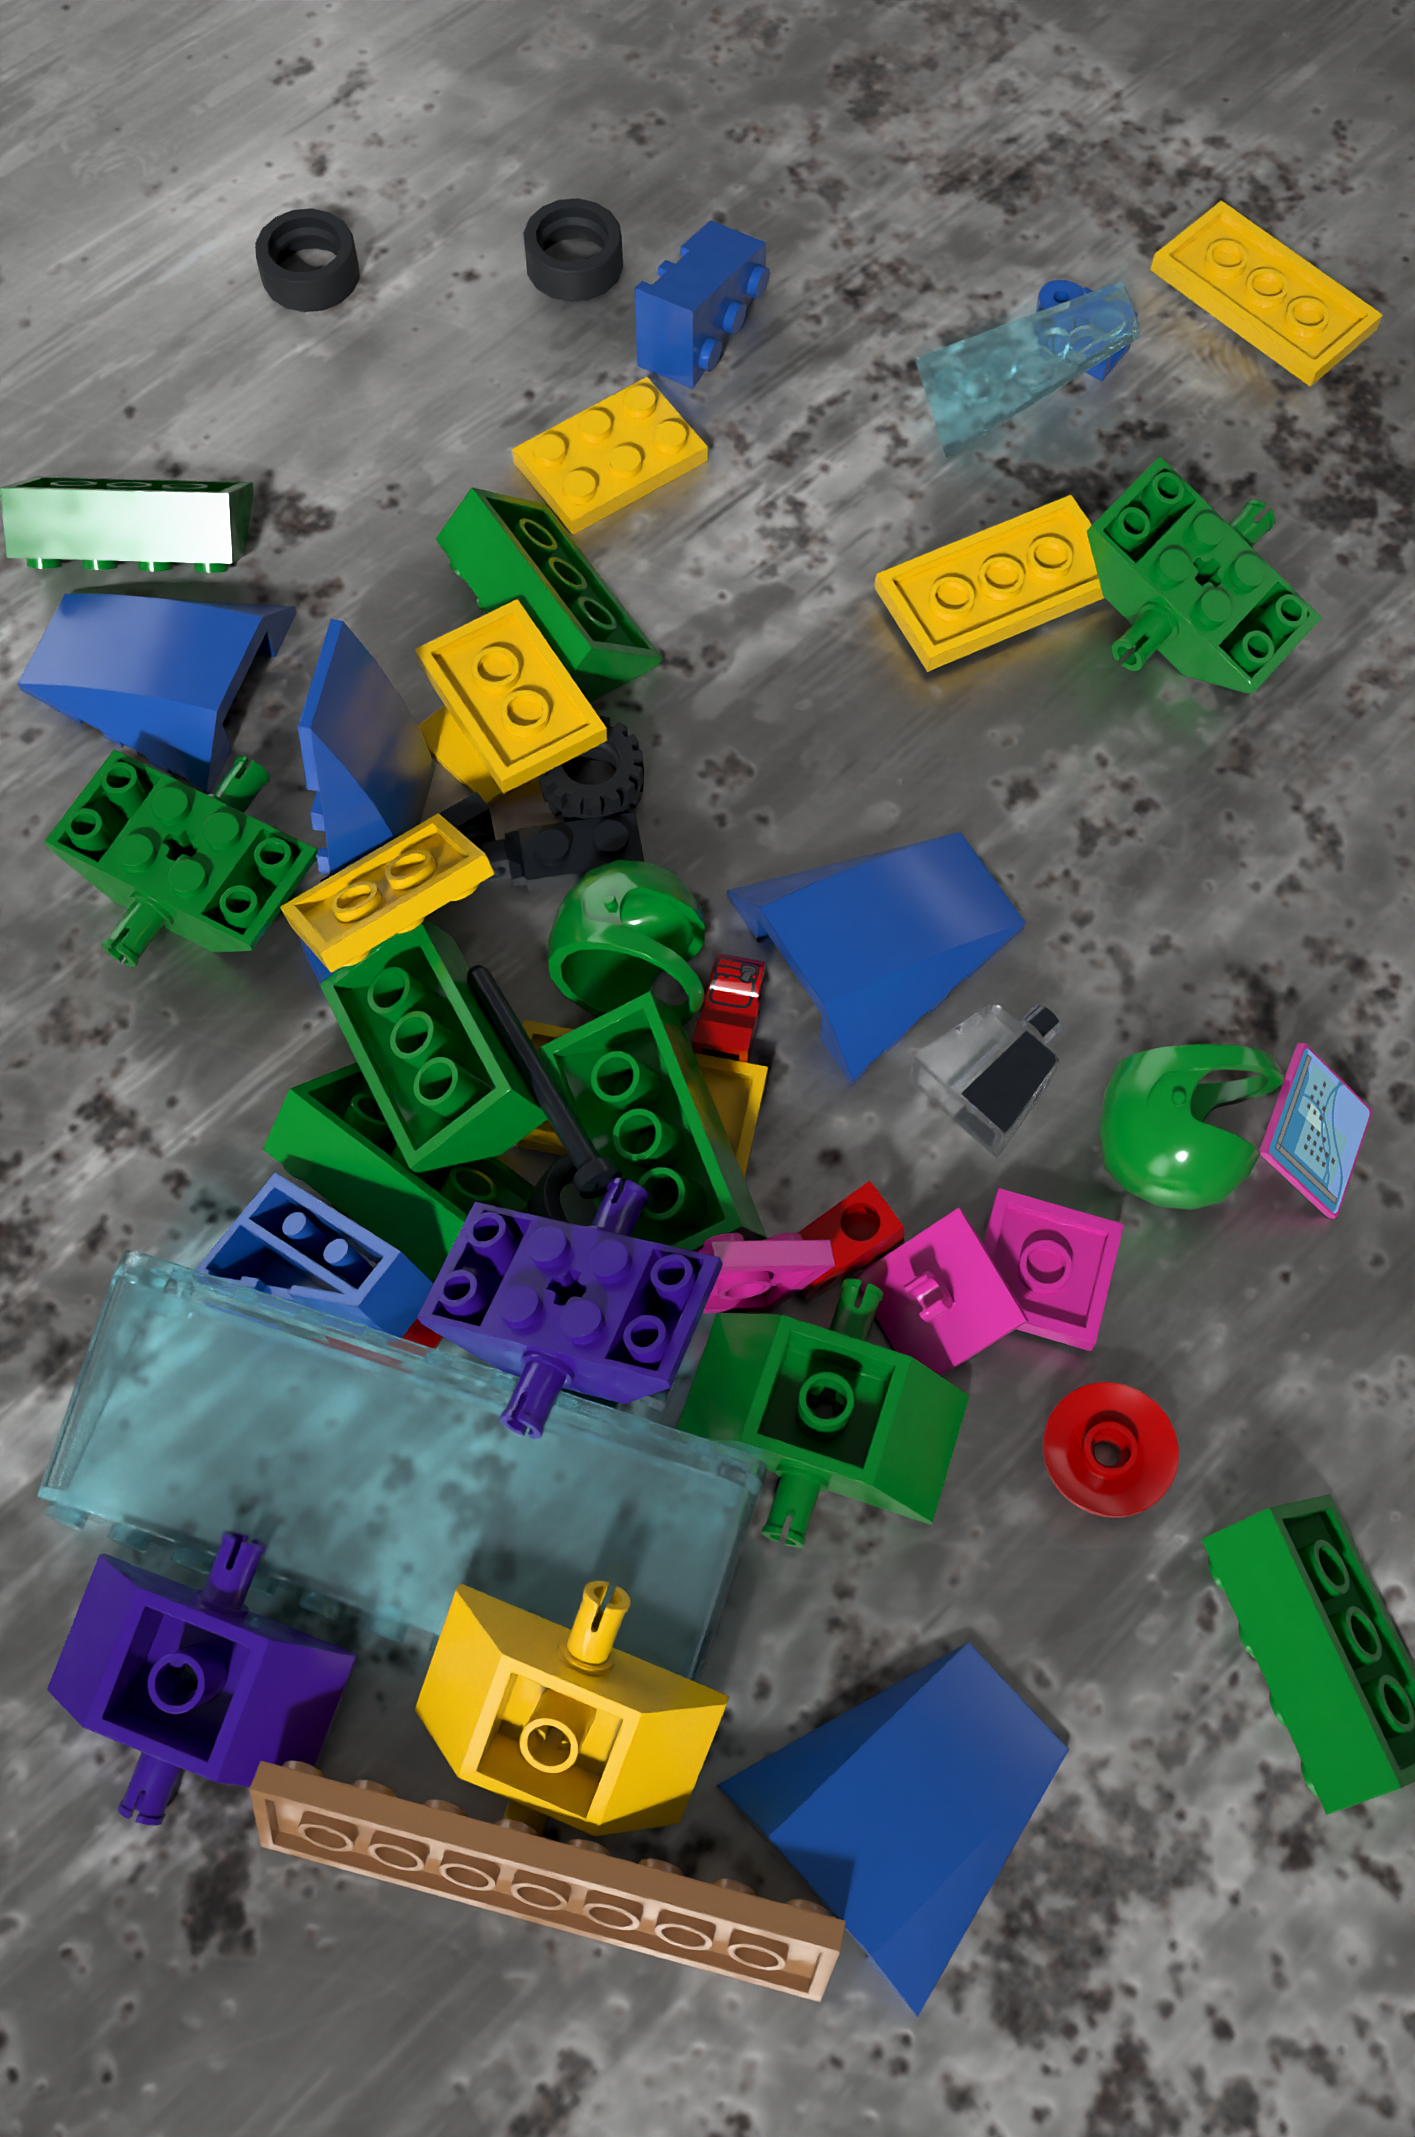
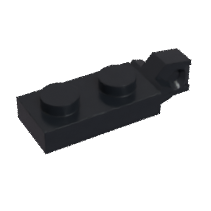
M636 812L518 829L519 831L514 830L505 833V839L476 844L486 854L495 873L483 882L511 878L512 885L527 886L528 892L575 885L588 871L616 860L645 862Z

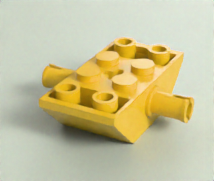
M606 1581L589 1582L584 1588L583 1599L573 1627L568 1629L460 1583L455 1590L414 1709L457 1777L509 1799L502 1819L522 1822L536 1830L538 1837L542 1838L549 1817L593 1836L680 1824L730 1696L613 1648L624 1615L629 1610L631 1604L628 1593L619 1586H616L610 1604L608 1603L605 1611H602L601 1606L610 1583Z

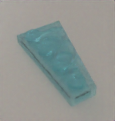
M1123 280L915 358L946 459L1140 338L1139 324Z

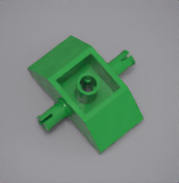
M1159 456L1091 525L1086 532L1102 594L1132 624L1121 638L1117 639L1111 646L1112 654L1116 661L1128 649L1135 648V651L1121 666L1130 671H1138L1144 666L1148 658L1158 650L1183 676L1252 694L1320 621L1322 617L1252 548L1275 525L1276 518L1271 509L1258 522L1255 523L1253 520L1267 504L1259 500H1250L1227 523Z
M115 749L111 752L44 840L47 848L109 899L128 909L108 938L104 939L101 943V947L112 958L121 963L125 956L124 964L128 967H136L139 958L162 927L211 952L253 951L281 911L280 907L288 901L317 859L318 849L245 814V811L263 786L267 785L270 781L268 772L261 765L252 760L249 767L246 768L245 766L249 762L248 757H237L233 767L214 793L204 794Z
M858 1279L843 1280L842 1290L829 1330L782 1314L717 1313L674 1435L676 1440L776 1473L780 1477V1481L766 1524L763 1526L761 1533L765 1537L779 1542L786 1517L792 1516L793 1519L785 1545L790 1547H804L806 1542L805 1536L819 1492L826 1490L932 1525L970 1395L915 1358L867 1342L879 1302L882 1301L884 1294L880 1288L868 1283L861 1306L856 1308L854 1305L861 1285V1280ZM821 1399L828 1400L833 1403L832 1414L835 1416H831L829 1419H821L814 1415V1410L811 1408H817Z

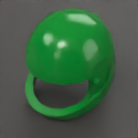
M616 860L592 869L573 886L557 909L548 938L550 978L567 998L585 1011L600 1017L649 991L653 993L654 982L658 975L666 971L681 984L689 996L683 1004L672 1006L678 1011L682 1024L685 1025L695 1016L704 1000L703 985L698 975L687 963L696 956L705 943V924L702 908L674 871L653 863Z
M1194 1044L1166 1046L1134 1053L1119 1060L1104 1091L1098 1126V1137L1104 1169L1127 1192L1159 1207L1195 1210L1222 1202L1250 1175L1261 1153L1252 1143L1203 1122L1210 1112L1218 1107L1261 1097L1277 1089L1284 1081V1073L1271 1054L1259 1049L1239 1045ZM1216 1070H1245L1260 1074L1237 1081L1198 1084L1205 1075Z

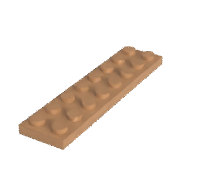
M260 1761L250 1786L260 1845L264 1848L821 2002L840 1953L846 1921L830 1917L829 1912L823 1906L811 1901L791 1899L782 1904L755 1896V1891L751 1887L738 1881L717 1879L712 1884L684 1877L679 1868L665 1861L644 1859L639 1864L611 1857L606 1848L592 1841L572 1839L567 1844L538 1837L536 1830L519 1821L501 1819L496 1821L494 1825L469 1818L461 1808L446 1801L427 1800L424 1805L396 1798L392 1790L376 1782L358 1780L352 1786L326 1779L319 1769L299 1761H286L283 1763V1766Z

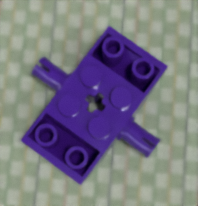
M621 1178L611 1179L591 1226L586 1227L474 1202L417 1316L421 1324L498 1370L520 1376L506 1409L502 1411L499 1419L506 1428L521 1436H525L527 1427H530L528 1432L530 1438L540 1439L545 1431L544 1426L562 1388L626 1404L669 1389L674 1382L723 1263L720 1257L632 1238L631 1234L640 1214L649 1201L647 1191L633 1181L626 1180L624 1189L621 1192L619 1191L623 1184Z
M224 1531L221 1537V1545L203 1590L193 1589L106 1553L99 1554L47 1691L83 1728L141 1751L125 1796L117 1809L127 1819L133 1816L134 1810H138L140 1812L135 1822L150 1826L161 1825L181 1768L214 1782L250 1787L260 1761L283 1766V1763L286 1761H299L315 1768L318 1766L359 1654L249 1611L248 1606L244 1602L262 1554L267 1549V1544L255 1538L252 1540V1543L247 1542L249 1536L246 1534ZM186 1665H190L196 1673L198 1686L195 1690L191 1688L194 1676L185 1671Z

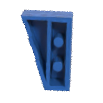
M711 220L681 246L680 255H683V257L676 264L665 260L658 266L657 275L661 277L655 283L649 284L642 281L635 287L637 366L691 389H694L705 371L711 372L715 368L721 355L722 345L730 334L736 335L739 332L745 319L746 309L754 298L760 299L770 278V269L765 267L766 242Z
M274 1172L190 1275L194 1281L234 1313L392 1343H398L417 1319L433 1286V1283L400 1250Z

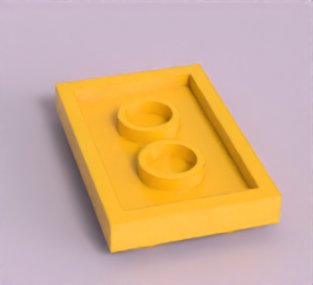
M645 377L512 448L515 466L569 532L575 535L707 462L708 446L650 379Z
M518 599L414 649L417 664L503 794L607 741L606 726Z
M437 813L282 905L280 908L290 926L332 973L341 967L351 966L362 961L372 948L393 935L415 929L423 922L425 916L446 903L461 900L471 895L477 889L479 883L495 873L486 854Z

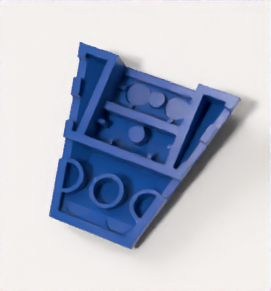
M65 594L17 684L21 691L80 724L83 722L88 723L100 730L104 738L120 747L127 745L146 756L150 764L168 774L174 772L190 781L192 788L204 794H211L232 750L222 723L256 653L276 657L295 618L296 608L295 606L166 599L116 594Z
M331 619L298 724L307 790L317 791L310 812L313 830L324 831L327 848L320 847L318 850L319 873L327 875L336 872L419 825L435 771V766L424 737L403 698L378 662L345 622Z
M961 832L727 890L728 898L756 941L767 936L771 937L821 1013L822 1021L819 1037L851 1085L867 1072L868 1066L885 1050L889 1052L906 1036L907 1030L928 1011L932 1012L948 998L949 992L966 976L970 978L1025 926L1023 918Z
M967 1642L723 1781L717 1787L765 1842L768 1840L832 1915L837 1919L846 1921L845 1930L867 1954L865 1958L913 2014L918 2017L1069 1749L981 1654Z

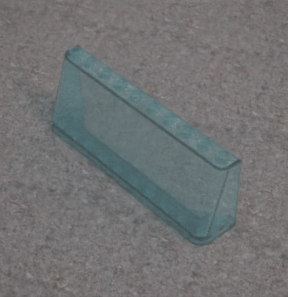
M125 1250L108 1287L36 1498L47 1505L44 1516L55 1522L77 1530H83L87 1520L110 1527L106 1538L140 1552H146L150 1542L174 1550L170 1558L172 1562L207 1575L211 1571L221 1545L223 1532L235 1531L249 1536L247 1540L249 1543H252V1540L256 1538L267 1544V1549L262 1554L249 1590L273 1597L277 1586L301 1594L298 1605L316 1614L337 1620L341 1609L367 1617L363 1628L379 1636L403 1642L406 1632H410L430 1639L432 1643L429 1652L433 1654L455 1590L460 1583L568 1629H572L583 1599L585 1586L592 1581H606L610 1584L601 1606L602 1611H605L608 1603L610 1604L616 1586H619L628 1593L631 1599L629 1610L624 1615L613 1648L701 1684L762 1498L767 1465L758 1458L740 1450L560 1391L544 1426L545 1431L540 1439L530 1438L528 1435L530 1427H527L525 1436H521L506 1428L499 1419L502 1411L506 1409L520 1377L143 1252Z

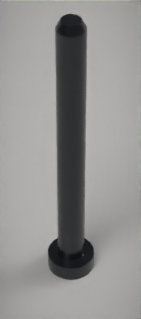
M481 965L471 967L467 973V983L578 1170L573 1177V1184L580 1196L584 1199H594L606 1194L610 1180L622 1178V1172L612 1157H600L490 970Z

